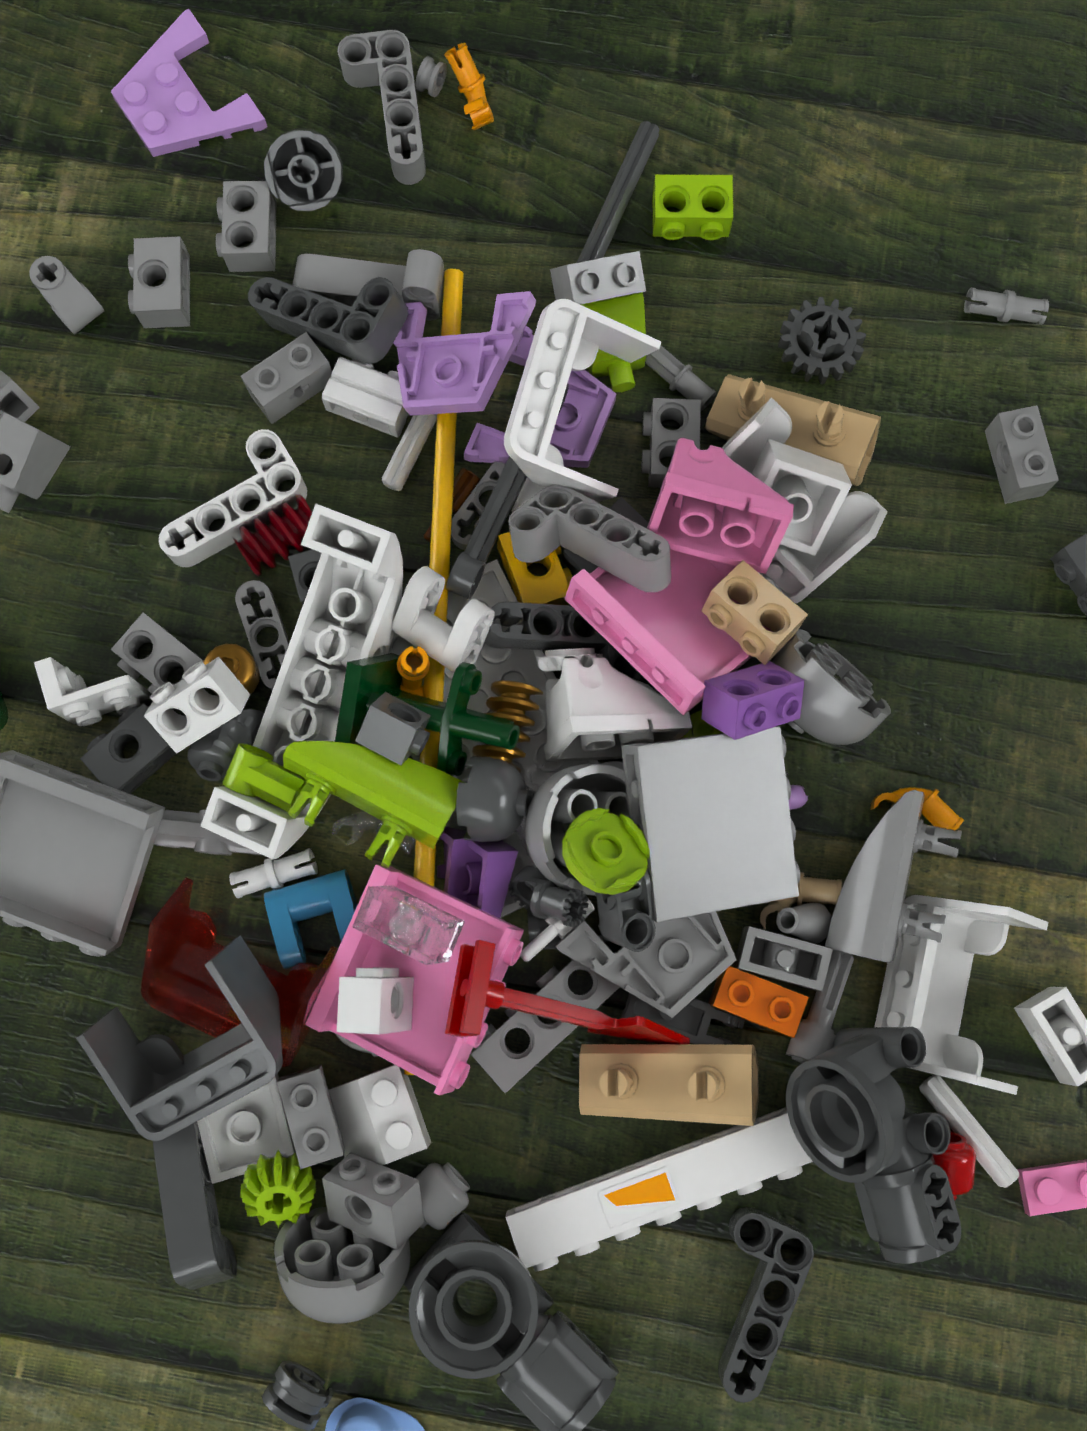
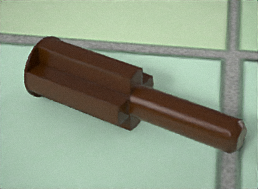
M461 468L454 479L452 513L454 514L457 513L480 481L473 472L465 468ZM431 525L423 535L424 539L430 543Z

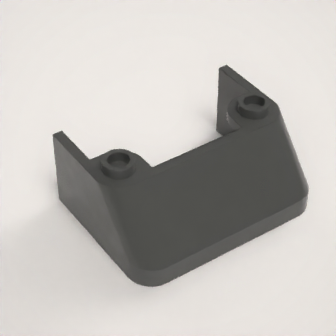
M241 935L234 938L204 964L241 1021V1024L183 1055L176 1043L168 1036L162 1034H153L139 1041L116 1006L76 1038L137 1132L148 1140H163L268 1084L282 1067L283 1054L279 997Z

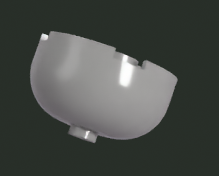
M798 629L797 633L772 660V663L804 680L800 719L788 722V724L801 734L807 732L814 738L833 745H849L865 739L891 714L887 701L881 698L877 702L872 696L874 691L871 688L873 684L840 653L827 643L823 645L820 643L817 645L812 644L808 641L812 636L807 631ZM835 674L841 678L840 681L834 677Z
M601 764L570 766L550 776L534 794L525 819L527 848L537 869L545 878L558 887L569 891L571 889H578L584 891L583 894L595 895L593 890L580 884L569 872L562 856V840L572 821L584 811L604 808L610 809L608 813H613L617 816L623 814L629 817L624 770Z
M327 1207L315 1208L309 1211V1213L300 1214L296 1224L287 1220L278 1233L274 1254L281 1288L287 1299L298 1311L314 1320L331 1324H345L365 1319L387 1306L402 1288L410 1266L409 1239L396 1250L352 1231L354 1244L351 1245L349 1244L347 1228L329 1221Z

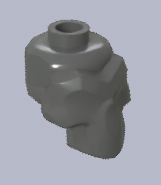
M243 709L241 714L191 744L187 759L197 774L208 781L224 779L238 744L244 743L253 746L264 713L258 710Z

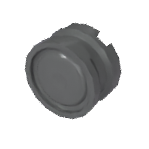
M289 1360L282 1361L275 1372V1383H269L261 1396L263 1403L272 1413L286 1423L302 1430H314L321 1417L319 1410L327 1407L334 1392L330 1387L325 1391L323 1385L326 1381L309 1368Z

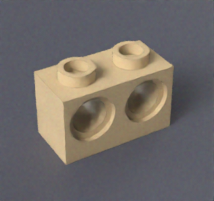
M744 560L711 590L701 610L715 627L724 630L740 644L744 652L752 657H756L764 665L797 633L808 615ZM763 626L768 627L772 632L766 630Z

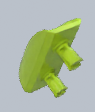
M295 741L286 747L283 754L284 768L307 781L293 806L288 810V815L296 819L306 805L311 803L304 823L312 827L329 794L335 795L383 822L364 855L372 860L383 845L387 844L388 846L381 866L385 868L390 867L391 861L406 835L434 849L456 809L459 782L466 783L439 769L408 758L402 765H399L363 745L353 743Z

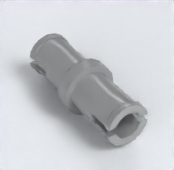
M971 287L966 297L982 302L965 300L964 303L965 313L994 316L1000 322H1008L1010 319L1042 325L1047 316L1032 310L1049 311L1048 299L1017 296L1015 291L1011 290L998 293Z

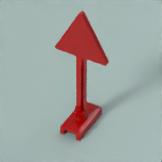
M476 940L475 946L462 944L460 947L445 1030L447 1035L460 1038L480 1035L484 1008L498 1009L499 1007H504L586 1027L590 1033L661 1044H690V1038L644 1017L635 1016L615 1019L597 1010L506 988L502 982L490 980L496 944Z

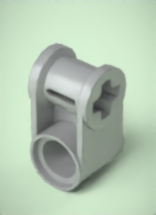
M42 256L33 262L29 270L31 281L51 305L52 310L74 335L104 312V309L81 282L79 283L56 257Z

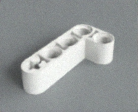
M261 429L251 434L246 441L247 455L258 474L162 528L159 534L160 548L176 565L191 567L235 543L233 537L239 541L241 539L240 527L244 526L253 533L255 532L254 519L258 518L267 525L269 524V511L272 510L281 517L283 516V503L286 502L295 509L297 508V495H302L306 499V484L282 441L274 432ZM264 449H276L274 455L270 458H259L260 453ZM283 481H295V485L291 490L286 492L278 491V487ZM253 499L260 500V504L255 510L250 512L243 511V507L248 501ZM225 519V523L220 530L215 532L209 531V526L214 520ZM199 531L204 538L199 540L195 532ZM184 540L185 547L179 550L178 543Z

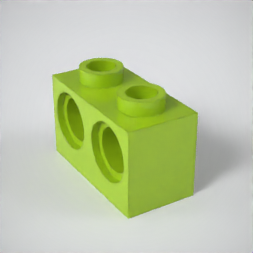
M655 174L652 194L653 237H663L667 240H678L683 237H701L705 240H717L721 237H729L733 221V175ZM668 207H676V208H678L680 211H679V212H670V211H668L666 208H668ZM713 207L717 209L718 212H709L704 208Z

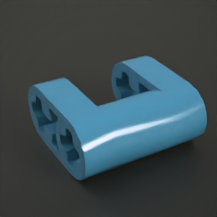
M346 869L264 893L269 923L283 968L289 969L306 963L305 949L298 926L299 921L333 912L342 942L357 908L355 894Z

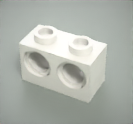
M220 657L206 665L202 661L194 664L182 675L183 680L175 685L167 682L150 696L153 702L144 714V717L176 754L241 714L250 696V693ZM204 688L214 690L218 696L209 694ZM172 708L181 710L186 716L177 714Z

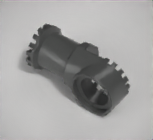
M534 866L524 867L508 884L510 886L508 891L512 890L510 893L511 897L514 895L516 897L514 901L517 902L519 900V906L521 907L526 905L525 909H530L535 917L543 919L548 917L561 920L563 925L574 928L577 925L579 926L581 924L580 921L585 919L582 914L586 915V911L583 909L588 908L589 905L585 903L588 901L587 894H583L584 891L578 889H571L569 891L558 888L557 885L545 878Z

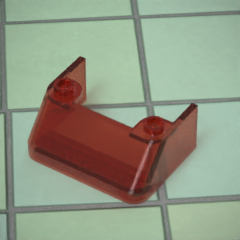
M185 877L150 923L141 995L154 1009L216 1038L241 1024V1021L204 965L225 946L215 942L217 931L212 919L202 911L189 908L193 880ZM335 946L330 948L320 966L312 963H298L292 967L288 976L259 963L279 997L283 1054L282 1067H287L293 1062L310 1029L305 1023L338 951V948Z

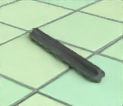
M643 121L640 124L577 263L604 257L659 137V127L656 124H651L649 121Z

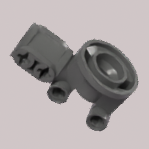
M915 1027L844 1028L837 1032L833 1048L800 1064L789 1078L786 1089V1107L793 1132L803 1150L819 1168L838 1180L855 1183L868 1234L875 1242L879 1243L881 1254L886 1261L910 1264L937 1258L958 1246L962 1231L948 1177L940 1166L935 1165L933 1155L943 1154L947 1150L950 1143V1127L947 1120L941 1114L905 1112V1100L901 1088L890 1075V1072L897 1068H914L923 1063L926 1056V1042L923 1034Z
M462 1212L409 1270L404 1285L411 1293L409 1300L411 1331L417 1346L434 1366L450 1375L466 1379L486 1378L500 1373L501 1375L496 1379L500 1389L540 1431H582L602 1408L615 1386V1377L619 1373L617 1367L562 1312L558 1310L553 1316L551 1314L545 1315V1312L554 1303L549 1294L531 1277L526 1266L515 1254L501 1245L490 1242L488 1234L468 1214ZM473 1279L482 1280L491 1285L496 1293V1302L492 1309L481 1315H472L463 1310L457 1297L460 1285Z

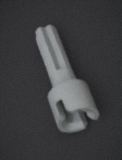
M837 950L832 951L823 991H816L807 1019L801 1020L795 1038L791 1037L785 1055H791L793 1060L804 1063L833 1048L836 1035H834L831 1027L854 961L852 954Z

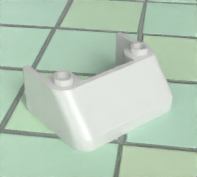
M558 299L543 309L504 435L506 452L532 482L543 487L551 485L567 486L596 502L617 497L618 488L564 467L561 453L550 444L571 371H582L590 367L596 359L598 349L632 363L659 350L661 341L568 299Z
M912 895L906 898L904 903H907V908L946 915L945 924L922 923L923 927L941 933L942 939L941 943L935 940L903 933L901 937L897 938L894 959L891 963L887 962L875 1027H915L919 1029L926 1042V1056L921 1065L910 1069L1016 1095L1018 1086L981 1077L983 1053L980 1046L975 1041L958 1035L974 954L990 956L999 952L1006 942L1009 925L1047 931L1048 922L1010 907L923 895Z

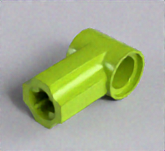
M239 743L223 779V785L242 795L259 797L288 812L307 781L284 768V766L274 762V757L270 753L249 744Z

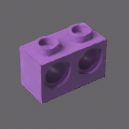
M771 661L766 665L761 663L704 681L706 687L703 692L701 719L734 740L800 719L804 680Z

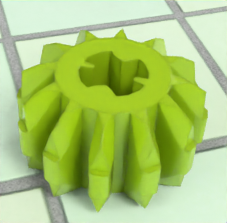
M279 1149L274 1158H268L260 1154L257 1164L247 1166L243 1183L241 1184L240 1197L242 1198V1203L245 1204L247 1217L257 1216L260 1226L268 1221H274L278 1229L284 1220H289L296 1224L300 1214L309 1213L312 1199H314V1194L316 1193V1180H314L310 1166L300 1169L296 1152L287 1158L282 1156Z

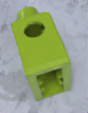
M643 292L581 304L646 334ZM598 349L594 363L587 369L595 378L609 375L612 390L614 392H625L635 387L632 371L645 367L646 356L629 363Z

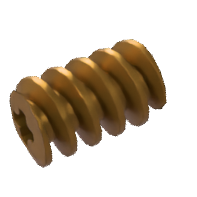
M517 681L493 682L490 688L498 697L488 698L486 706L495 713L485 714L514 721V724L518 725L520 729L517 743L530 742L531 738L523 733L521 728L535 725V721L526 716L525 713L526 711L539 710L540 706L530 700V696L543 695V691L532 685ZM486 744L476 745L472 749V753L475 756L504 760L515 766L520 773L522 771L512 763V759L525 758L526 753L516 746L512 750Z

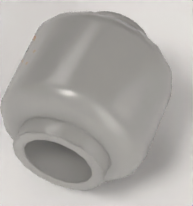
M447 1162L444 1166L438 1163H431L415 1178L419 1180L424 1223L420 1228L423 1229L429 1224L437 1230L445 1229L469 1205V1198L466 1192L470 1189V1186L450 1163Z

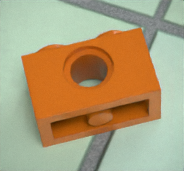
M729 966L718 976L708 1003L716 1009L784 1036L795 1038L809 997Z

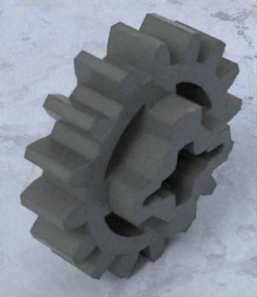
M819 297L816 305L813 307L807 300H804L800 311L794 308L790 310L787 318L788 321L783 322L780 333L783 335L779 339L778 348L786 349L781 358L783 362H794L791 370L793 375L803 370L805 372L804 381L809 382L813 375H817L820 384H825L830 374L836 381H839L844 370L849 373L853 371L857 363L855 360H860L864 348L861 345L866 338V333L857 332L862 324V320H851L849 318L853 310L851 307L841 311L838 309L839 300L835 299L831 306H826L823 297ZM822 332H825V343H823L819 350L818 345L820 341L818 339L821 337Z

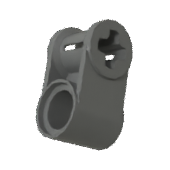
M646 870L642 879L626 892L614 895L595 892L601 935L606 940L634 952H640L648 948L655 937L656 926L651 898L652 882L648 870Z

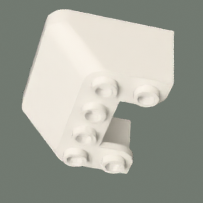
M771 397L722 448L731 460L749 473H752L768 439L783 444L786 442L792 432L791 418ZM862 491L848 493L816 556L780 544L766 574L758 573L790 600L798 603L877 536L888 511L868 493Z

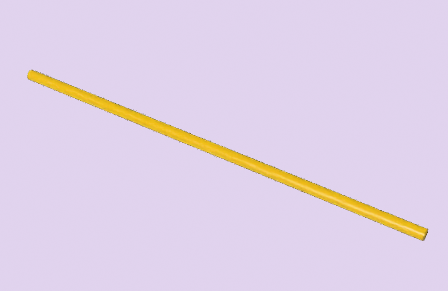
M447 269L444 271L441 336L461 334L464 273L459 269ZM457 413L437 414L429 568L445 578V586L434 615L446 623L448 610V590L446 585L450 569ZM428 656L430 668L423 681V697L443 702L445 667ZM425 729V731L430 733V736L420 753L419 762L437 769L440 732ZM415 839L414 877L434 887L436 846L432 849ZM404 1070V1074H405V1075H414V1074H412V1073H410V1072Z

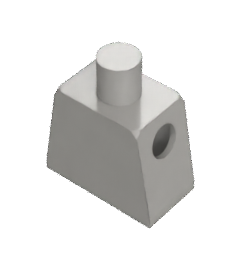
M4 412L0 420V509L10 513L20 493L34 499L41 496L71 446Z

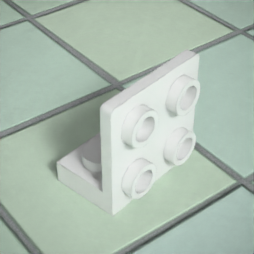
M51 657L34 662L47 709L78 726L97 723L102 720L101 715L115 710L117 713H125L134 706L140 707V702L150 699L149 691L129 675L87 688L81 675H76L67 666L64 667Z

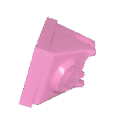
M680 438L677 441L647 529L665 538L670 545V550L737 566L744 560L757 572L766 574L792 520L794 504L789 503L786 498L731 460L723 448L710 445L707 450H700L695 446L694 440Z

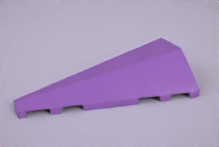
M445 827L439 840L444 842V864L437 866V878L445 879L444 892L500 918L518 850L504 840L494 842L465 840L463 837L468 831Z

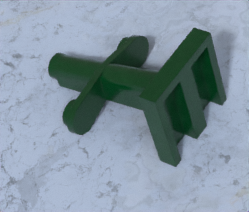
M389 653L347 662L335 742L361 745L355 741L369 707L385 692L431 715L425 729L440 732L437 769L451 776H460L466 767L467 754L462 751V738L512 750L518 742L520 729L518 725L514 724V721L467 709L470 696L478 692L482 682V673L476 669L474 664L462 662L458 665L452 678L447 702L445 703L411 694L400 689L402 677L397 671V660L400 655Z

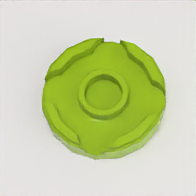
M597 808L584 811L572 821L562 840V856L569 872L580 884L597 893L614 895L630 890L645 875L648 865L647 859L650 857V849L648 848L643 831L629 817L623 814L617 816L613 813H608L610 809Z

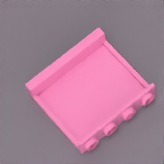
M670 550L671 583L667 588L658 592L639 590L600 567L590 574L585 569H582L571 578L565 600L683 716L703 699V692L706 687L704 685L705 680L735 672L752 657L744 652L740 644L729 634L715 627L701 611L711 590L736 566ZM763 626L766 630L772 632L768 627Z
M376 864L305 1025L318 1032L332 1031L435 1085L434 1093L439 1096L453 1092L455 1088L459 1089L468 1076L470 1065L466 1062L473 1047L477 1048L486 1035L488 1024L484 1021L490 1010L488 1007L484 1008L480 1035L460 1038L445 1034L460 947L462 944L475 946L476 940L496 944L490 980L502 982L508 966H513L521 955L524 943L520 939L524 930L392 866L385 868ZM373 967L399 968V977H414L412 1030L380 1035L337 1032L339 977L356 976V968Z

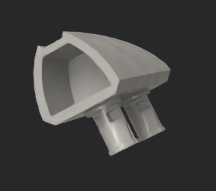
M917 790L906 792L887 811L867 838L841 889L831 918L825 947L891 963L894 959L897 938L901 937L902 933L941 943L942 934L923 927L922 923L945 924L946 915L907 908V903H904L914 853H917L918 849L957 858L959 849L938 842V839L961 840L962 830L956 831L923 824L924 820L920 818L925 797L924 792Z

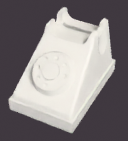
M593 657L592 666L589 668L583 667L578 658H565L562 661L560 679H549L545 683L547 743L543 747L546 762L623 759L621 745L678 740L692 728L689 712L683 716L663 695L657 693L649 685L619 672L604 657Z

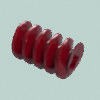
M302 495L296 496L298 509L295 510L285 502L282 504L284 517L281 518L271 510L268 512V526L256 518L253 520L255 533H251L242 526L239 528L241 541H237L233 537L249 567L258 577L262 575V561L272 569L276 567V553L286 561L289 560L290 545L300 553L304 551V546L301 543L312 511Z

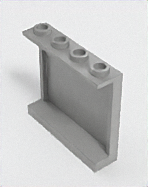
M780 726L737 740L724 733L649 744L621 745L629 818L643 831L648 848L650 849V857L647 859V870L652 882L651 898L654 921H666L799 896L800 869L795 861L793 846L796 830L790 818L789 799L791 796V786L785 773L784 757L786 755V742L781 735Z
M14 750L0 753V916L3 917V922L15 927H30L40 931L42 937L51 941H66L77 945L82 953L90 956H106L120 947L165 807Z

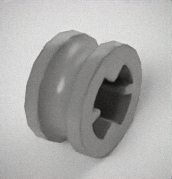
M426 56L417 72L416 89L420 92L427 89L430 96L437 97L445 82L447 74L446 63L440 61L435 64L432 57Z

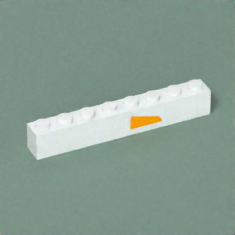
M787 1107L756 1118L753 1126L737 1125L509 1209L506 1211L505 1218L519 1259L526 1268L533 1266L534 1271L537 1272L558 1264V1256L574 1251L575 1256L591 1253L600 1248L598 1241L614 1235L617 1241L631 1238L641 1232L639 1226L656 1220L658 1226L674 1222L682 1217L680 1211L696 1205L698 1210L714 1207L722 1202V1195L737 1190L738 1195L757 1191L763 1187L761 1181L777 1175L779 1180L795 1177L803 1172L801 1166L813 1161L798 1142L789 1121Z

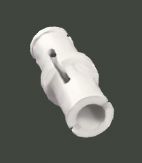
M308 848L305 851L280 859L267 858L264 860V864L232 872L229 875L231 885L244 881L249 882L232 889L236 898H242L245 895L269 887L273 890L279 889L284 886L285 882L308 875H315L318 873L316 861L299 866L301 863L311 861L315 856L312 850Z

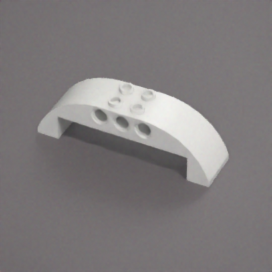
M315 504L301 545L319 551L322 554L253 746L270 753L274 757L273 761L284 766L283 754L286 747L295 741L335 742L347 662L389 653L395 633L392 631V625L402 600L403 558L396 534ZM226 786L214 787L200 827L268 858L278 859L309 828V826L305 825L304 819L311 803H308L297 818L294 819L283 809L259 797L245 796ZM329 794V796H328V798L326 799L324 805H325L326 802L328 801V799H329V797L331 796V794Z

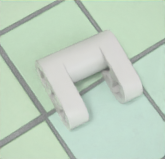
M423 566L413 574L406 586L393 621L392 631L415 647L423 648L428 656L454 673L462 662L470 664L476 662L489 632V627L492 625L495 611L478 599H472L462 608L454 626H450L434 615L445 586V578L428 566Z

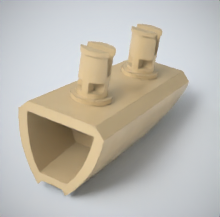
M730 374L725 377L707 417L705 429L708 432L728 441L772 397L788 413L792 421V432L784 444L841 463L852 485L859 486L862 483L874 452L881 416L764 384L762 380L760 383L752 381V377L744 379Z
M581 1044L579 1054L580 1114L753 1126L756 1120L759 1100V1066L754 1045Z

